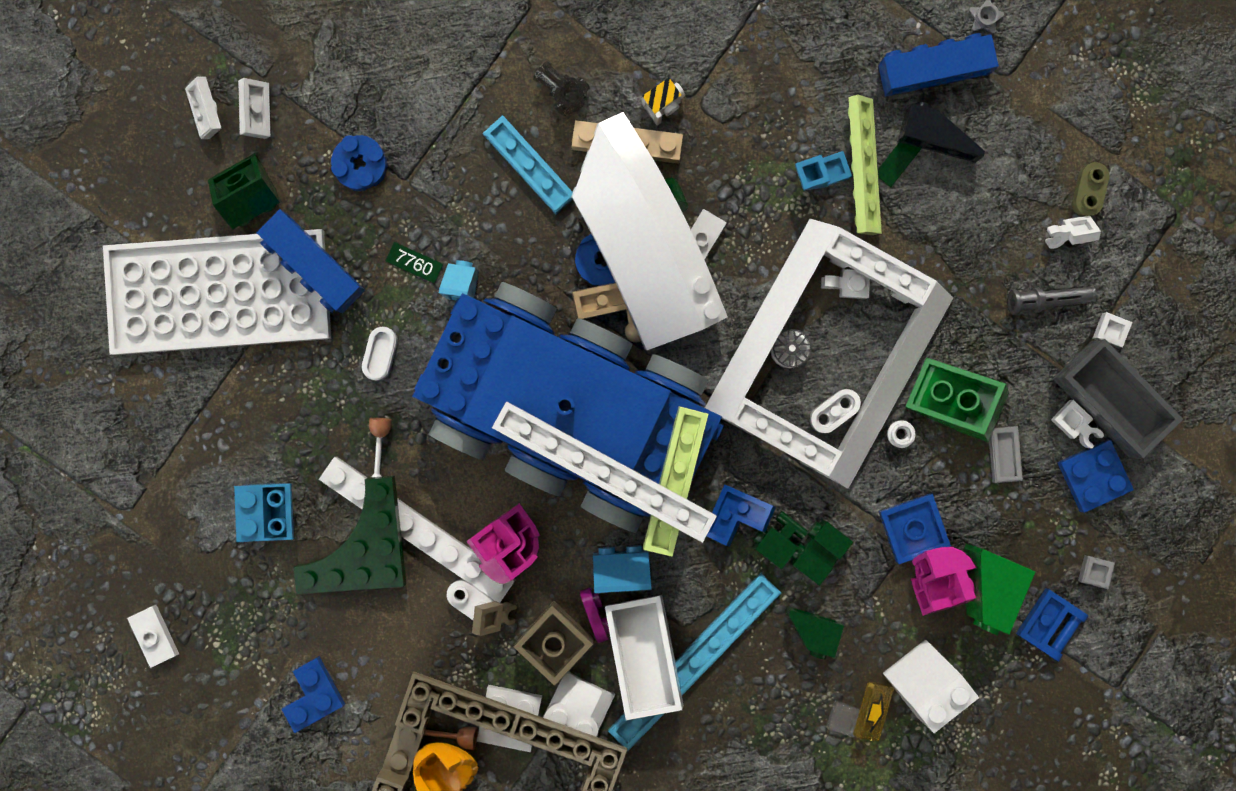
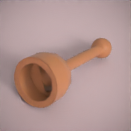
M467 726L461 728L458 733L425 730L424 735L456 739L460 747L474 750L477 743L478 728Z

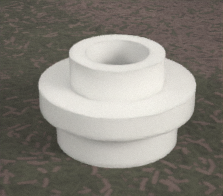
M896 421L888 428V440L895 447H908L915 439V429L907 421ZM899 429L905 432V436L901 440L896 436Z

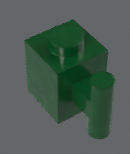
M783 511L775 518V520L783 525L780 531H776L770 525H768L766 532L758 530L753 537L755 543L752 546L781 570L799 548L789 541L790 537L795 534L802 540L808 533V530Z

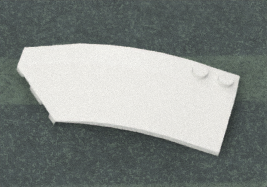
M622 112L598 123L590 150L587 151L580 171L581 175L577 186L574 187L571 198H573L607 263L644 349L650 350L706 329L727 318L728 316L689 225L659 168L629 120Z

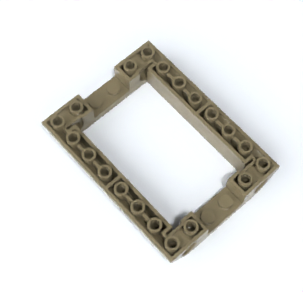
M413 672L395 723L397 726L372 791H405L413 768L414 756L420 748L432 710L588 765L580 791H612L627 748Z

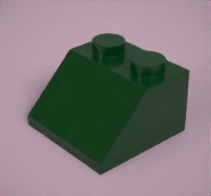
M255 153L208 179L213 206L232 230L239 226L247 225L254 217L263 212L272 211L280 203L277 190Z

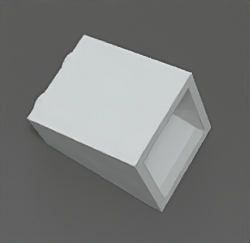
M927 640L921 642L883 672L884 676L915 716L933 733L937 732L979 699L964 677Z

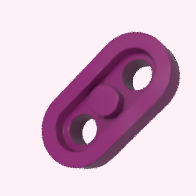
M591 587L581 590V599L597 643L609 640L608 634L610 632L607 617L602 618L599 608L603 606L599 593L592 592Z

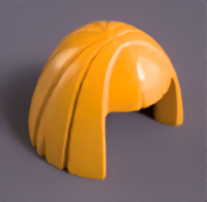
M442 742L427 744L415 754L413 760V777L416 790L463 791L473 781V776H476L478 764L471 755L457 746Z

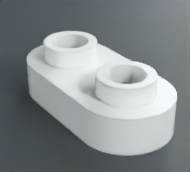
M850 389L836 392L811 412L809 419L811 427L819 433L832 432L858 412L861 405L860 397ZM843 398L849 401L847 408H843L840 404ZM822 414L826 415L828 419L824 425L819 422V416Z
M464 579L453 582L447 590L449 603L472 620L474 618L475 606L494 602L493 599ZM457 590L464 591V599L456 597Z

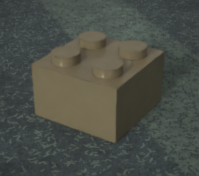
M553 601L516 641L514 648L555 686L593 645L594 638Z

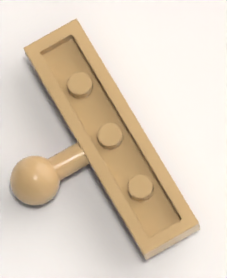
M575 120L572 150L584 152L590 150L598 123ZM634 128L654 161L679 164L683 134Z
M616 282L572 292L577 318L584 319L626 309L628 324L625 328V335L631 342L641 341Z

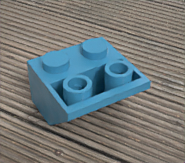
M292 483L234 486L236 542L294 539Z

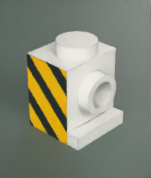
M667 78L642 96V105L655 124L659 125L662 121V115L669 116L680 107L678 104L685 97V93L677 82L674 84L670 78Z

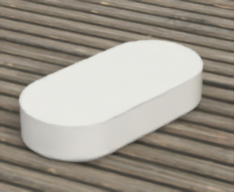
M387 327L374 329L368 339L362 362V371L371 380H383L391 371L398 338L396 333Z

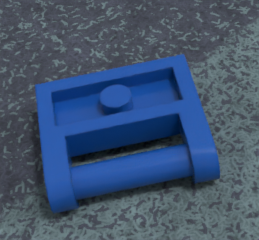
M1045 588L1016 634L1059 662L1063 656L1061 652L1080 623H1085L1088 615L1050 589ZM1067 613H1069L1071 617L1069 618V620L1057 636L1052 646H1049V640L1051 639V637L1053 636V634L1055 633V631L1057 630V628L1059 627Z

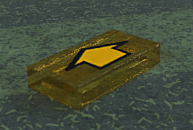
M868 681L853 732L854 736L860 739L880 740L894 691L893 687Z

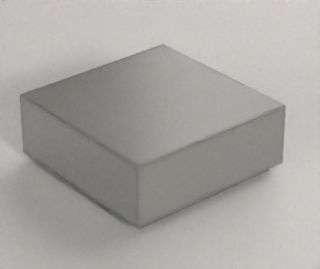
M1084 555L1078 582L1109 589L1115 563Z

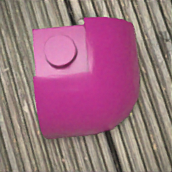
M519 503L467 540V543L482 564L479 567L493 581L505 584L517 577L537 559L539 549L538 537L540 534Z
M940 547L925 551L912 560L915 566L916 577L911 578L923 616L974 601L973 599L976 598L974 583L967 574L968 571L976 567L971 558L962 550L954 547Z

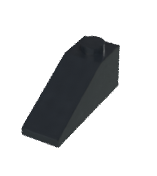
M923 102L912 103L905 111L897 142L974 163L984 157L985 151L939 110L932 109L931 105Z

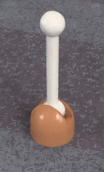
M369 418L370 432L377 437L375 469L372 477H382L380 475L382 437H385L391 430L392 419Z

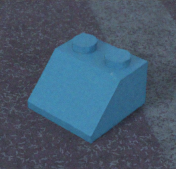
M642 545L626 546V551L616 552L615 547L598 548L599 553H593L594 593L652 590L649 552L643 550Z

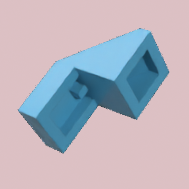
M843 151L822 158V155L795 163L803 191L825 188L852 177Z

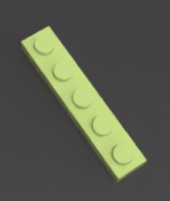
M855 95L849 97L848 108L853 160L851 169L854 176L853 197L856 207L855 225L859 234L877 235L882 234L873 99Z
M678 406L659 484L687 499L708 414ZM651 515L643 549L673 557L679 529Z

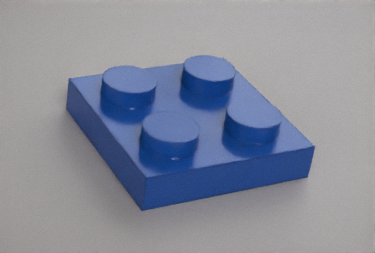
M1111 440L1100 442L1094 445L1093 448H1087L1057 462L1080 512L1085 513L1134 490Z
M927 494L878 511L897 564L913 560L916 556L928 550L951 547L933 494Z

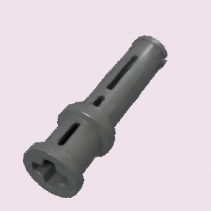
M1093 286L1043 291L1040 288H1033L1032 291L1028 292L1011 290L1008 294V308L1012 315L1019 314L1020 311L1033 310L1036 313L1041 312L1045 307L1094 303L1096 301V290Z

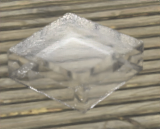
M835 700L826 727L854 737L863 711L857 707Z

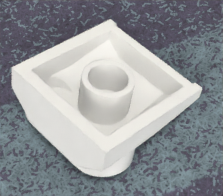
M568 671L562 677L543 718L597 737L598 730L615 693L608 692Z

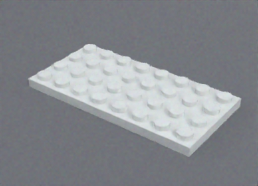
M322 229L304 230L325 250V237ZM258 234L103 245L110 355L331 339L330 311L320 303L322 297L316 291L313 293L309 292L299 282L302 277L296 271L291 274L280 264L282 258L276 252L272 255L260 244L263 239Z

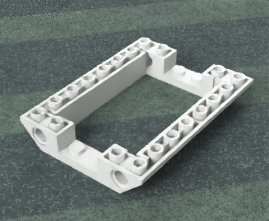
M809 219L705 408L722 416L721 419L750 435L758 437L799 460L800 463L848 489L953 297L936 280L844 229ZM823 255L830 258L829 262L842 269L850 267L893 291L891 296L903 303L909 302L918 307L912 313L838 449L745 398Z

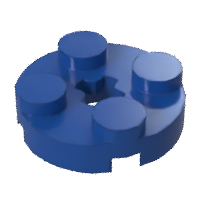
M345 136L334 149L331 158L333 174L341 184L354 191H365L372 186L378 185L384 179L387 172L388 164L384 151L375 140L367 136ZM363 157L366 166H360L358 170H355L354 159Z
M590 234L581 241L577 249L575 263L578 273L592 286L597 287L615 283L608 266L603 267L601 264L597 265L595 263V260L598 259L597 254L601 251L592 234Z

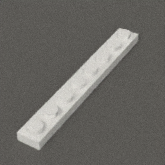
M509 402L505 403L492 427L702 543L717 517L710 511Z
M334 457L319 480L363 509L365 479L367 477L340 458ZM397 498L401 537L482 593L500 603L515 582V579L505 584L493 581L479 567L482 563L472 549Z

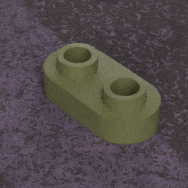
M1090 163L1079 172L1072 200V208L1080 217L1093 216L1099 213L1103 207L1110 175L1107 167L1101 163ZM1093 172L1098 173L1099 180L1094 179ZM1087 198L1092 199L1093 206L1087 204Z

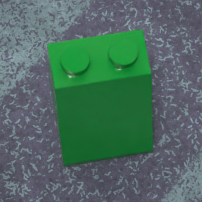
M966 544L964 553L971 558L976 567L967 572L968 577L974 583L976 598L973 599L974 601L966 603V615L974 618L973 624L997 636L1000 631L1010 635L1036 571L982 548Z

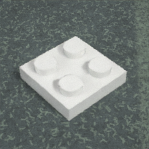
M488 685L486 692L487 698L537 716L539 714L542 695ZM479 727L477 742L531 752L532 745Z

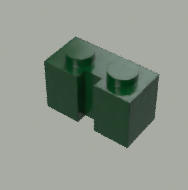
M823 519L820 523L816 521L810 527L807 533L809 537L803 545L801 543L797 545L799 548L789 562L819 586L832 571V567L837 560L841 559L853 544L852 540Z

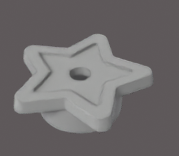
M986 0L981 7H971L969 9V13L974 18L973 31L984 28L993 34L996 32V21L1004 16V13L999 11L991 3V0Z

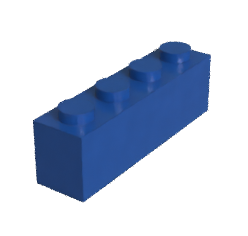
M981 33L969 35L965 40L955 42V39L944 40L938 43V46L929 48L927 44L914 47L912 51L902 53L901 50H895L887 53L878 65L885 97L990 75L999 67L992 34L982 36Z
M281 209L258 230L257 234L263 239L260 244L272 255L276 252L282 258L280 264L291 274L296 271L302 277L299 282L309 292L313 293L316 291L322 297L320 303L330 312L336 310L343 314L365 291L346 270Z

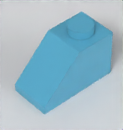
M457 260L456 265L448 264L439 293L449 300L457 301L462 293L475 299L479 271L472 267L473 263Z

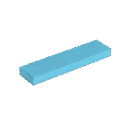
M503 115L483 132L485 138L555 215L573 200L571 198L573 192Z

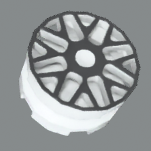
M789 329L779 334L770 352L776 364L790 369L805 363L811 354L812 347L805 333L800 330Z

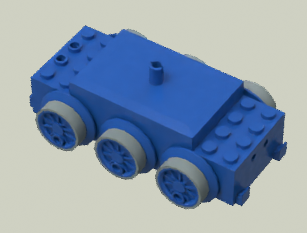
M501 282L495 297L485 298L483 302L462 293L450 313L451 317L424 373L421 374L414 388L415 392L412 396L433 406L431 411L437 419L429 435L456 450L481 460H485L491 444H502L504 441L508 443L507 447L513 454L505 468L507 473L555 496H561L567 480H578V478H581L589 490L581 507L611 524L636 533L643 520L642 516H651V514L492 427L505 403L509 402L659 484L678 406L708 414L693 473L694 477L711 439L717 441L724 425L719 424L722 416L703 408L706 407V403L700 396L708 380L682 365L655 354L652 355L647 365V371H635L634 374L630 372L631 368L624 361L632 344L622 337L580 318L576 319L570 332L571 335H560L557 337L549 326L557 308L508 283Z

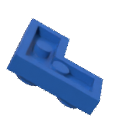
M724 484L712 512L717 517L706 536L730 547L740 522L759 531L766 532L776 507Z
M320 656L292 671L305 695L284 706L281 710L293 732L296 733L345 705Z

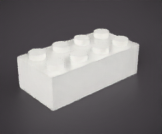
M658 595L605 606L626 720L682 710L684 705L663 596Z

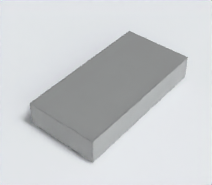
M1018 426L994 428L989 440L992 483L1023 481Z

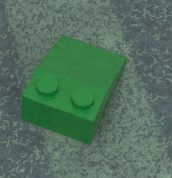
M926 357L905 407L961 433L989 442L1008 397L1009 390L1006 383Z

